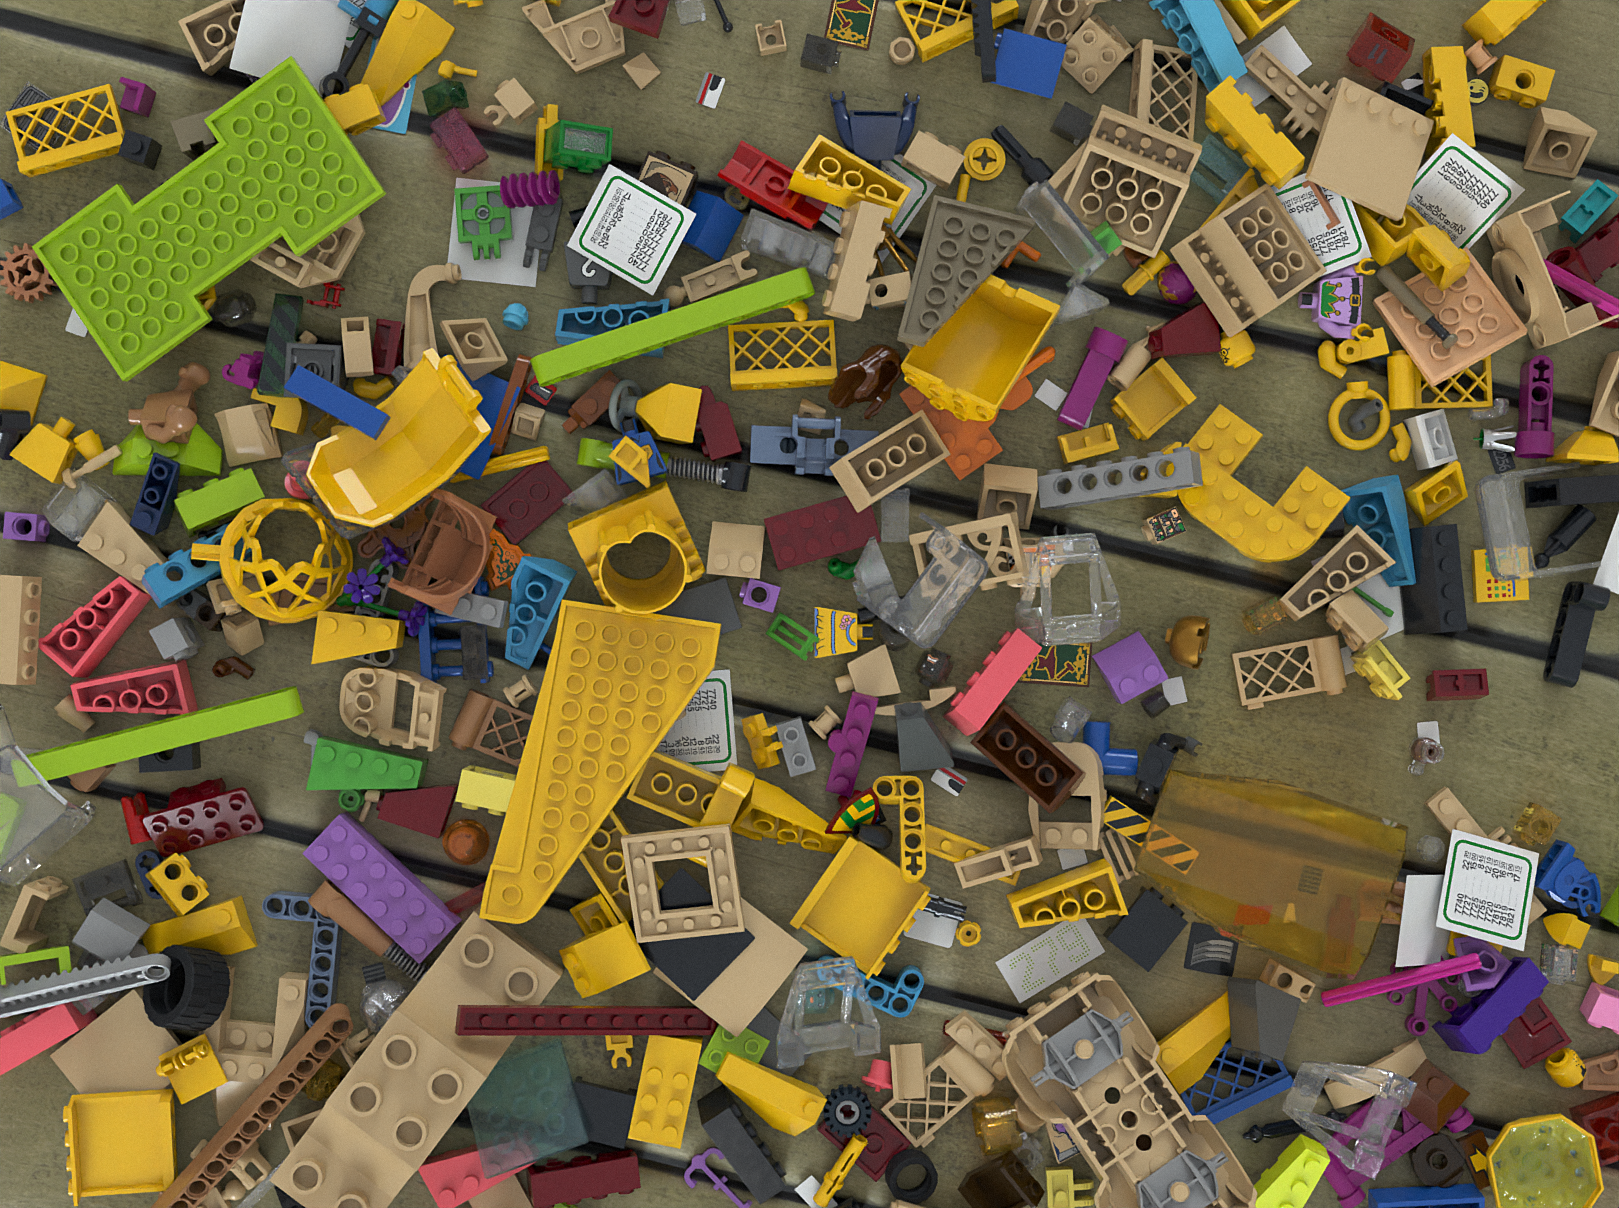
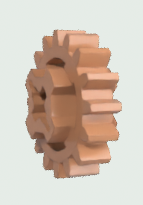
M24 243L23 249L16 245L13 246L15 253L11 254L6 251L4 254L8 258L7 261L0 260V264L4 266V269L0 270V275L4 277L0 281V285L8 287L5 293L11 296L14 295V299L21 302L25 299L26 302L33 303L34 297L39 301H44L43 293L52 295L50 286H58L33 250L32 245ZM27 271H31L30 276L26 275Z

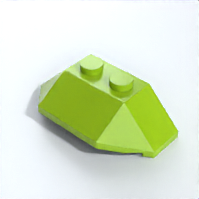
M198 423L193 427L188 444L175 442L161 444L155 440H149L145 437L142 425H136L118 445L122 454L114 458L112 472L113 475H146L153 453L156 452L180 463L179 476H221L223 450Z

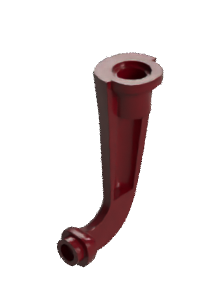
M1573 246L1559 248L1547 256V261L1596 287L1580 251H1576ZM1557 285L1576 307L1589 303ZM1593 305L1598 320L1613 316ZM1619 318L1598 326L1607 329H1619Z

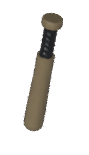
M1385 265L1377 270V279L1424 325H1428L1443 341L1442 346L1445 349L1450 348L1458 341V336L1450 334L1437 321L1435 314L1389 266Z

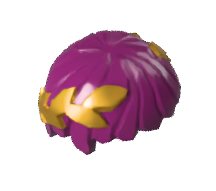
M1177 261L1167 263L1159 271L1157 285L1160 295L1164 297V300L1171 304H1186L1196 296L1197 290Z

